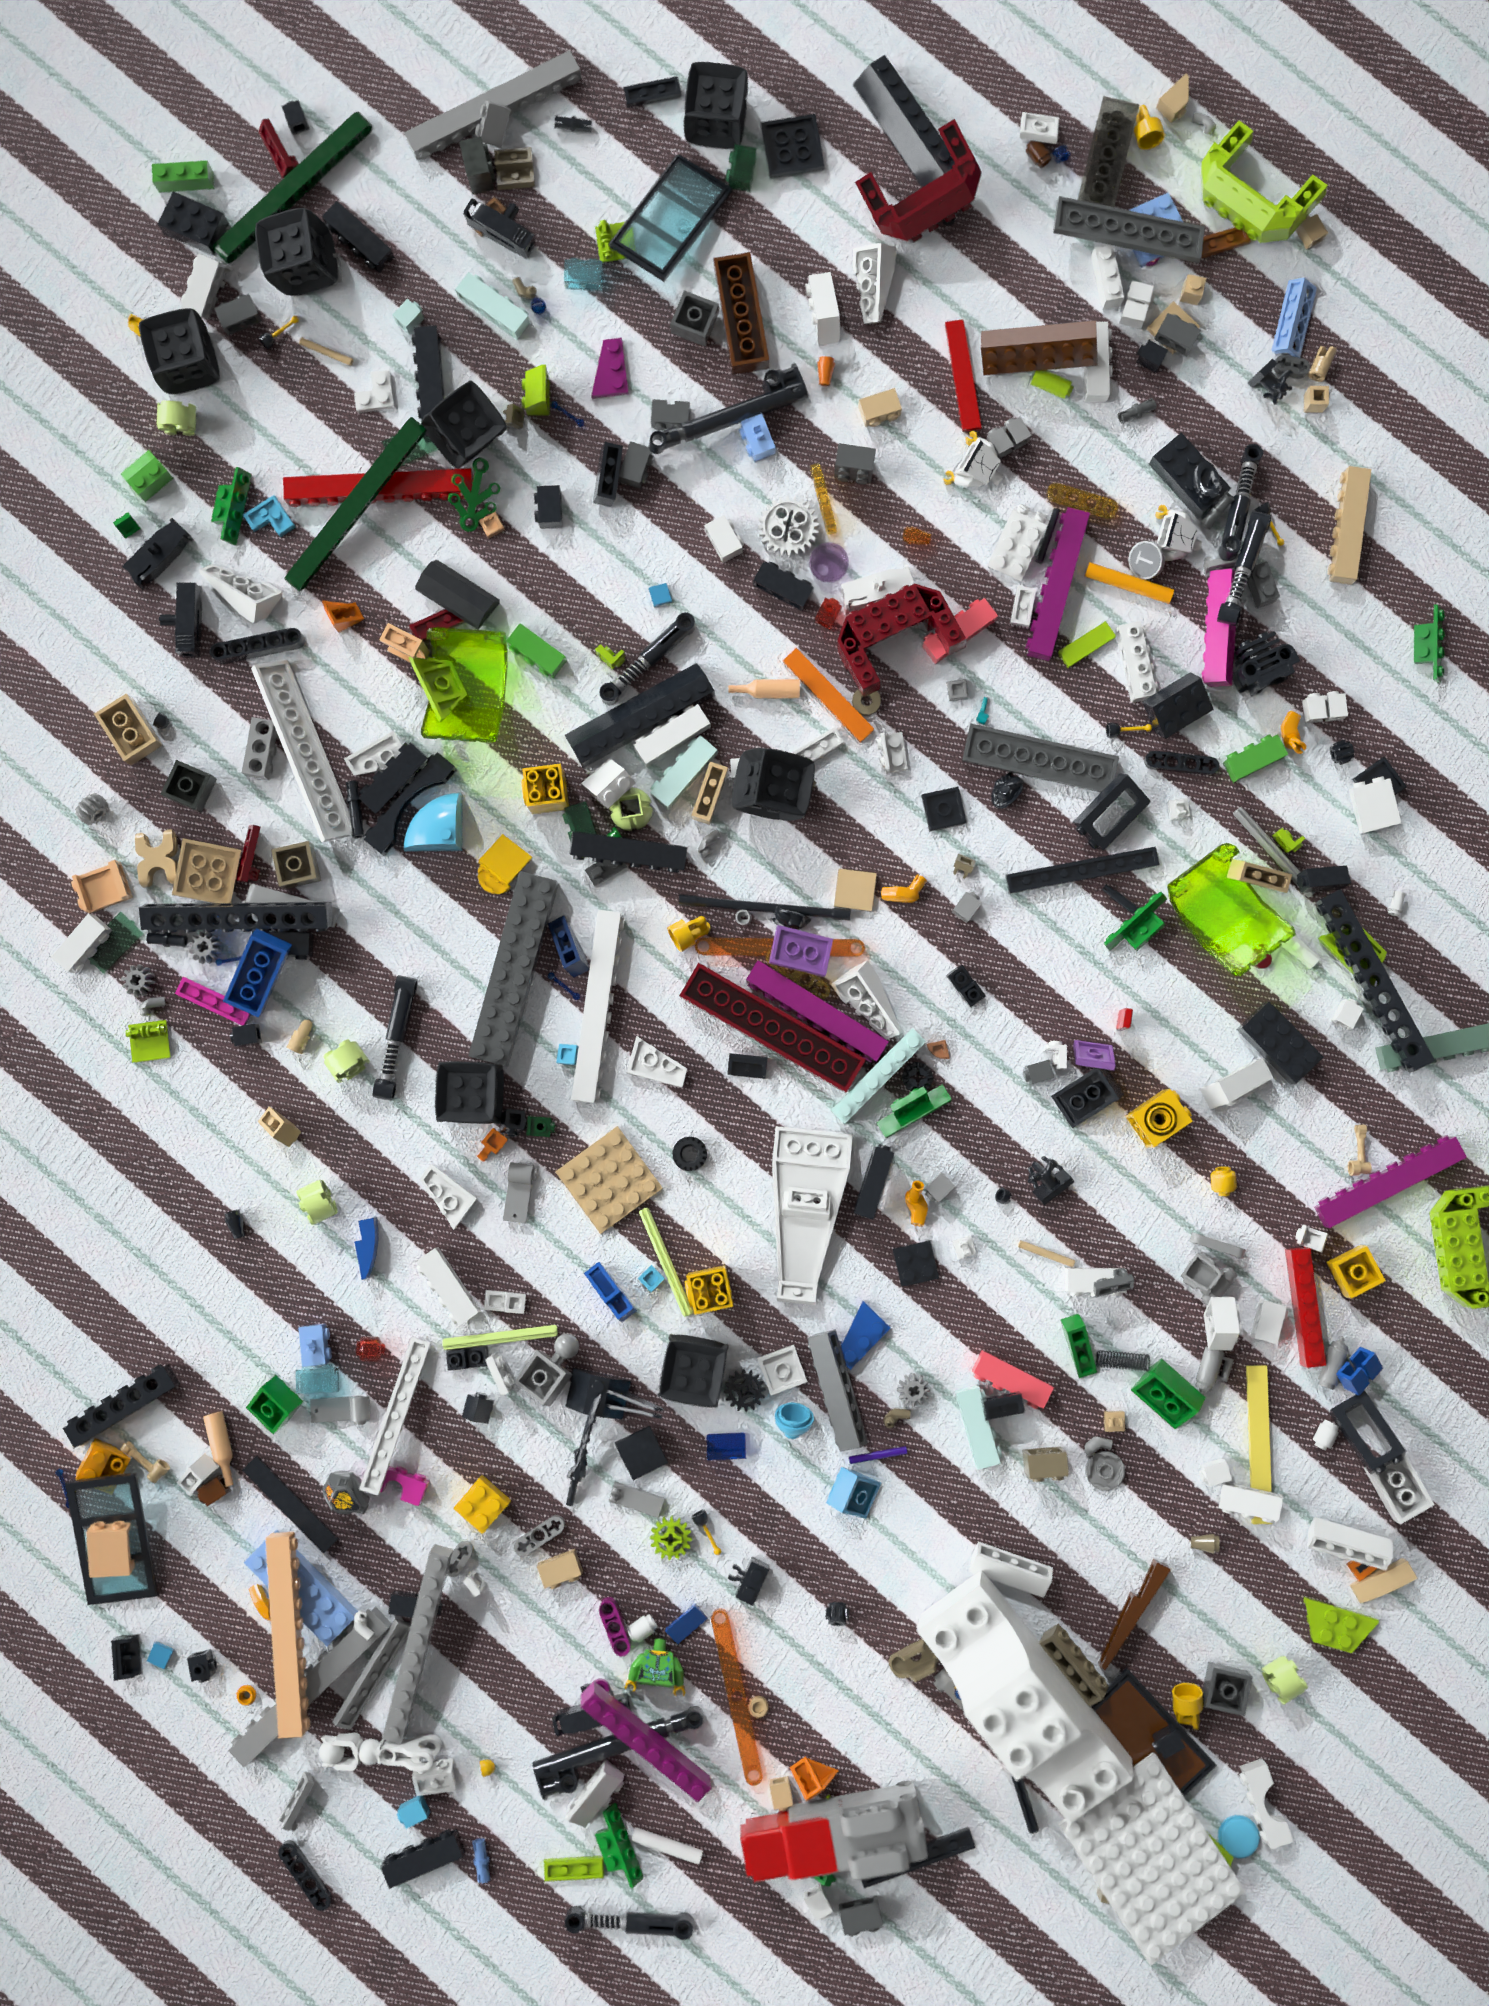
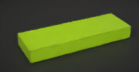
M1105 621L1058 651V654L1067 668L1115 639L1116 635Z
M602 1855L544 1859L545 1882L604 1878V1859Z

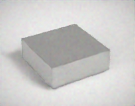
M966 679L947 681L949 701L969 698Z

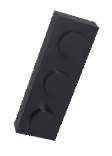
M678 76L623 87L627 108L682 97Z

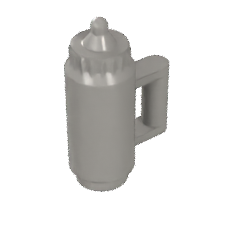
M1343 1336L1337 1342L1333 1341L1331 1346L1328 1347L1325 1356L1326 1366H1322L1318 1377L1320 1380L1318 1385L1332 1390L1338 1385V1382L1341 1383L1336 1373L1346 1362H1349L1352 1368L1355 1369L1353 1364L1346 1360L1348 1346L1345 1345V1338Z
M1205 1347L1195 1385L1203 1395L1207 1391H1212L1217 1379L1225 1382L1228 1381L1234 1360L1224 1357L1223 1350H1208V1347ZM1222 1360H1225L1221 1376H1218Z

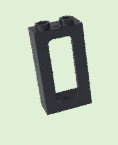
M1119 773L1073 821L1076 826L1075 829L1081 836H1085L1089 840L1087 843L1094 850H1105L1151 803V800L1128 774ZM1126 791L1135 804L1104 836H1101L1093 827V823Z
M883 1144L873 1147L853 1210L854 1214L874 1219L895 1153L890 1151L891 1147Z
M1365 1390L1359 1396L1354 1395L1330 1409L1331 1417L1339 1426V1429L1370 1475L1375 1472L1378 1475L1387 1469L1386 1466L1392 1462L1396 1465L1404 1460L1405 1448ZM1360 1405L1365 1408L1391 1447L1389 1452L1380 1457H1375L1346 1415V1413Z

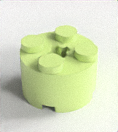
M180 401L158 402V429L165 431L164 433L168 435H176V432H183L184 435L193 436L194 431H196L197 407L189 403L188 407H186Z
M349 1039L339 1044L340 1047L336 1050H331L323 1056L325 1066L337 1083H342L341 1079L343 1078L350 1080L366 1068L364 1064H369L370 1062L356 1041L351 1042Z
M317 1180L296 1191L301 1200L299 1206L303 1213L307 1211V1217L312 1226L338 1213L335 1200L332 1201L331 1192L323 1180Z
M1280 1656L1261 1668L1264 1671L1262 1675L1272 1693L1276 1692L1279 1694L1280 1697L1277 1699L1283 1705L1308 1689L1306 1682L1303 1678H1299L1296 1673L1298 1668L1292 1660L1288 1661L1285 1656Z

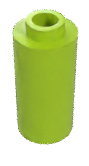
M1047 370L1036 371L1030 385L1062 399H1065L1066 396L1070 397L1074 388L1071 385V380Z

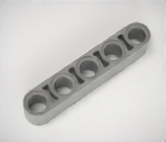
M250 884L245 900L246 903L314 902L254 884ZM332 907L333 925L330 927L335 928L340 912L338 908ZM308 913V918L314 921V916Z

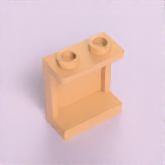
M389 623L379 639L380 642L389 646L388 651L408 662H410L409 657L415 659L416 655L418 658L426 659L430 652L421 639Z
M117 860L110 861L107 866L79 876L76 874L72 875L73 881L71 884L74 891L78 893V905L81 910L87 913H93L133 898L122 864Z
M116 1521L112 1524L96 1522L89 1527L86 1532L90 1578L131 1575L135 1567L134 1560H131L129 1530L131 1523H125L124 1521Z

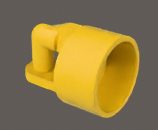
M1141 105L1139 113L1136 115L1137 125L1134 127L1133 132L1138 147L1142 150H1149L1163 142L1165 133L1161 120L1157 117H1150L1147 106Z
M700 916L687 923L681 919L668 926L667 930L676 948L683 952L695 945V940L710 932V924L706 921L705 917Z
M1180 1683L1172 1690L1173 1711L1176 1715V1720L1179 1724L1193 1726L1194 1730H1198L1200 1712L1203 1710L1202 1689L1192 1683Z

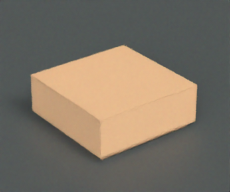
M496 512L479 520L488 539L505 530Z

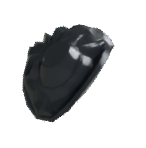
M1209 461L1201 462L1194 472V484L1192 486L1201 499L1204 496L1209 498L1217 497L1222 489L1220 476L1214 465Z
M1011 772L995 781L991 793V801L998 809L1006 808L1013 803L1023 790L1024 781L1018 776H1010Z
M777 906L775 910L776 918L772 920L776 925L800 930L812 918Z

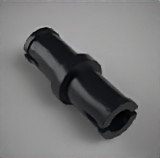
M555 115V121L557 122L554 123V128L569 129L571 132H575V130L592 132V127H590L592 126V120L578 119L576 116L570 118Z
M167 932L147 933L146 941L147 944H158L164 947H187L188 937L187 935H174Z

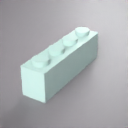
M468 272L455 289L460 300L516 340H518L530 324L529 314L524 308L516 307L509 297H503L498 294L499 292L492 285L487 286L483 279L476 274L473 276Z
M701 735L697 739L694 737L690 741L688 750L685 753L681 752L675 759L677 761L673 767L669 766L664 771L662 780L660 782L657 780L650 788L652 790L650 792L651 796L667 810L675 804L718 754V750Z
M975 1385L955 1391L976 1468L980 1470L1000 1464L999 1458H1002L1000 1447L995 1446L996 1432L994 1427L990 1428L989 1421H985L981 1399L986 1398L984 1390L979 1389V1386Z

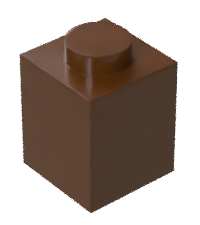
M222 1474L197 1490L200 1502L206 1506L211 1505L232 1491L229 1486L226 1487Z

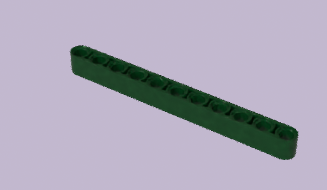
M354 112L215 242L213 250L227 264L234 262L256 241L255 228L258 221L287 211L371 133L373 125L360 112Z
M410 417L286 574L284 578L286 582L299 592L307 586L427 432L424 426L413 417Z

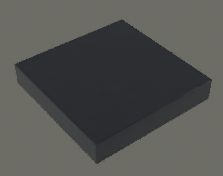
M1385 756L1352 779L1355 784L1365 781V785L1373 783L1372 779L1384 776L1385 780L1391 779L1394 795L1407 787Z
M959 786L921 794L929 832L967 824Z

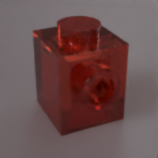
M825 598L815 617V623L832 631L842 611L840 602L833 598Z

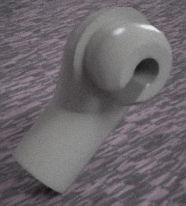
M1197 112L1194 113L1192 122L1206 126L1204 133L1213 135L1216 124L1210 116Z
M714 830L702 839L698 852L703 857L710 855L711 850L708 847L721 837L717 830Z
M156 997L145 1000L139 1006L140 1015L149 1016L151 1008L165 1006V998Z

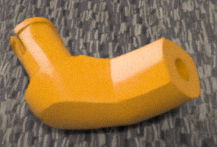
M1289 711L1281 725L1282 740L1286 748L1293 749L1297 754H1301L1303 751L1300 748L1304 751L1306 750V744L1301 741V736L1297 729L1301 716L1294 711Z
M917 874L909 887H884L881 892L882 899L892 902L913 903L919 899V892L927 883V880Z
M917 1180L912 1183L911 1190L906 1192L905 1202L911 1212V1224L923 1227L928 1206L922 1195L924 1184Z
M256 1584L250 1587L249 1593L255 1608L263 1619L271 1621L270 1600L266 1596L262 1585Z

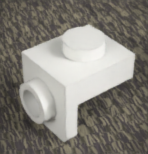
M1303 1225L1302 1229H1298L1295 1239L1298 1240L1297 1244L1323 1253L1329 1234Z

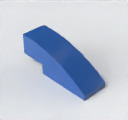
M377 1217L358 1221L362 1240L354 1241L361 1280L370 1277L376 1260L379 1242Z
M597 1262L584 1273L599 1296L620 1322H624L637 1311L600 1262Z

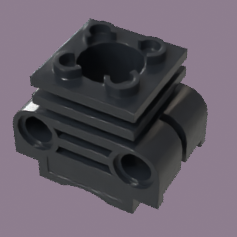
M1266 631L1258 635L1259 639L1252 642L1249 639L1235 649L1234 659L1240 657L1235 662L1236 667L1243 664L1233 675V682L1239 694L1248 690L1252 697L1268 686L1278 685L1286 681L1288 676L1295 673L1292 665L1299 663L1300 659L1290 644H1282L1275 647L1280 642L1279 638L1270 641L1276 635L1275 631L1271 633Z

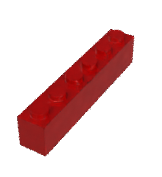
M1307 1247L1285 1249L1300 1365L1306 1368L1326 1366L1311 1249Z

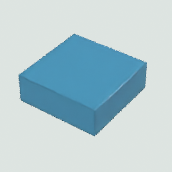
M667 583L649 587L654 607L672 602Z
M156 1641L147 1662L165 1669L174 1649Z

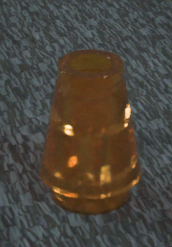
M911 525L910 527L905 526L902 536L903 542H906V544L929 545L931 540L930 533Z

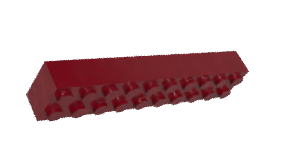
M699 962L679 995L680 998L844 1093H847L866 1060Z

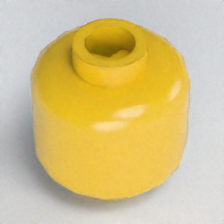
M1222 1166L1215 1168V1171L1211 1173V1189L1218 1193L1219 1196H1229L1231 1192L1236 1190V1173L1230 1167Z

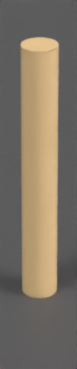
M303 337L299 340V344L349 366L353 364V358Z
M1019 1241L1018 1247L1070 1267H1073L1075 1264L1073 1259L1025 1241Z

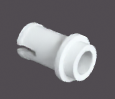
M1393 891L1390 907L1387 908L1389 915L1400 916V913H1403L1402 905L1406 895L1404 892Z

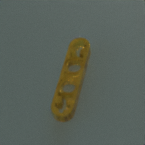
M820 463L810 465V471L827 535L837 533V528Z
M1052 483L1046 491V496L1051 502L1089 512L1103 518H1113L1118 511V504L1113 499L1064 484ZM1054 488L1058 489L1057 493L1059 494H1057L1056 496H1053L1052 491L1054 490ZM1064 491H1066L1067 493L1065 494L1064 499H1061L1063 496L1062 494L1064 493ZM1071 493L1076 494L1078 501H1069L1068 495ZM1088 499L1095 500L1096 506L1094 508L1086 505ZM1100 502H1102L1103 504L1101 509L1097 510L1100 505ZM1108 505H1111L1112 510L1110 513L1107 512L1106 507Z
M772 949L767 952L766 961L770 966L816 997L824 999L829 996L830 987L827 982L817 975L795 970L793 973H787L785 967L781 966L779 968L778 965L769 963V955ZM803 974L811 976L809 984H803L800 981ZM815 979L818 980L816 985L819 987L825 986V994H818V989L814 986L812 990L810 989Z

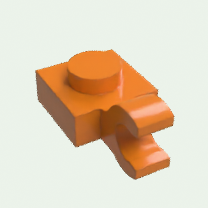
M492 1128L481 1142L485 1147L477 1157L484 1162L491 1152L497 1155L508 1139L495 1128Z

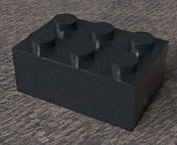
M173 191L157 225L164 235L214 256L216 252L213 250V246L225 234L229 222L224 213Z
M1191 672L1142 701L1154 732L1164 739H1167L1214 710L1202 678Z

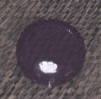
M827 542L820 544L811 553L809 559L810 570L814 577L822 582H836L848 570V555L844 548L836 543Z

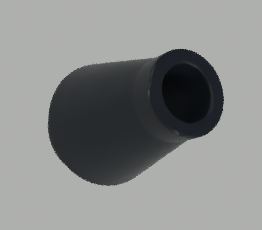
M239 1209L224 1213V1221L231 1231L233 1238L238 1239L245 1236L243 1213H240Z

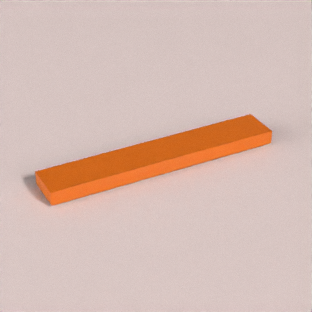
M797 648L783 660V663L860 743L874 731V728Z

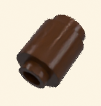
M1031 140L1026 145L1027 149L1025 152L1035 166H1039L1040 169L1044 168L1052 160L1051 153L1043 142Z

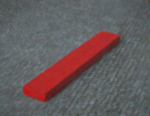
M964 319L947 321L944 325L962 432L980 430L981 422Z

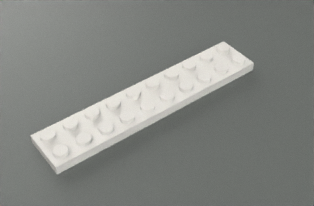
M288 660L254 665L251 669L321 842L352 836L348 808Z

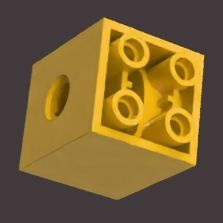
M561 764L522 768L523 799L531 814L570 810L566 776Z
M1162 1090L1125 1115L1147 1148L1156 1147L1192 1122L1190 1118L1192 1116L1191 1112L1186 1106L1183 1107L1179 1102L1181 1098L1175 1090ZM1156 1115L1159 1117L1158 1124L1155 1122Z
M726 1265L687 1274V1280L685 1281L689 1306L693 1307L694 1315L733 1307L734 1302Z

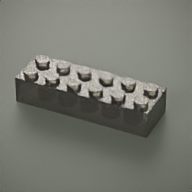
M1103 96L1077 200L1115 207L1140 104Z

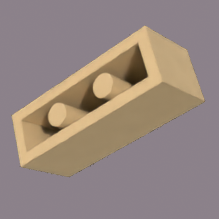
M713 762L709 763L691 815L693 820L708 825L711 824L728 774V767Z
M1232 859L1227 878L1287 893L1292 874Z

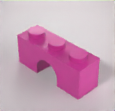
M389 1466L380 1492L382 1493L386 1489L389 1481H397L403 1488L400 1500L419 1506L423 1501L430 1481L422 1474L415 1473L413 1475L408 1473L406 1468Z

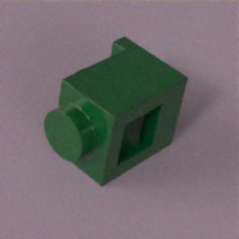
M528 1116L526 1135L551 1137V1134H555L556 1122H553V1118ZM539 1123L544 1124V1129L541 1131L537 1128Z

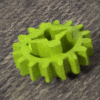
M673 1516L670 1517V1520L663 1517V1523L656 1521L657 1528L652 1527L651 1529L655 1533L650 1535L649 1538L654 1540L651 1543V1547H656L655 1554L662 1553V1559L665 1555H668L669 1560H671L673 1555H675L676 1559H679V1553L686 1554L684 1548L690 1549L691 1545L687 1541H692V1537L688 1536L691 1533V1529H685L687 1522L681 1524L680 1517L677 1521L674 1520ZM668 1526L665 1532L659 1533L663 1527ZM675 1526L678 1527L683 1533H679L675 1529ZM669 1534H673V1542H669V1538H667ZM659 1543H663L667 1547V1550L664 1549ZM683 1543L678 1549L674 1550L677 1544Z

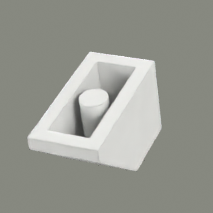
M204 1453L188 1467L177 1481V1484L191 1496L213 1475L218 1466L212 1457Z

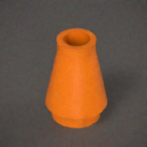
M819 357L817 367L820 386H830L836 364L832 357Z

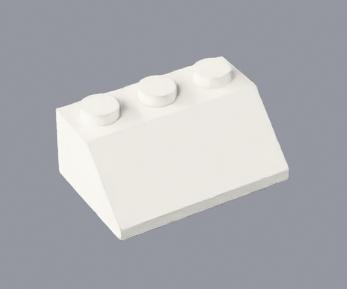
M606 1759L570 1803L565 1819L582 1827H586L589 1822L593 1824L599 1816L597 1812L600 1808H605L612 1799L610 1797L614 1791L617 1793L623 1786L624 1774Z

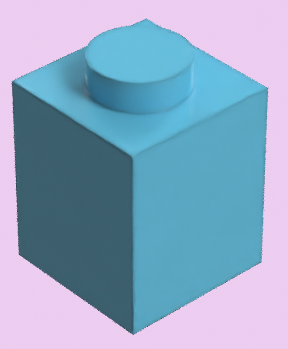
M423 1795L401 1804L397 1817L399 1822L404 1824L407 1829L427 1819L431 1811Z

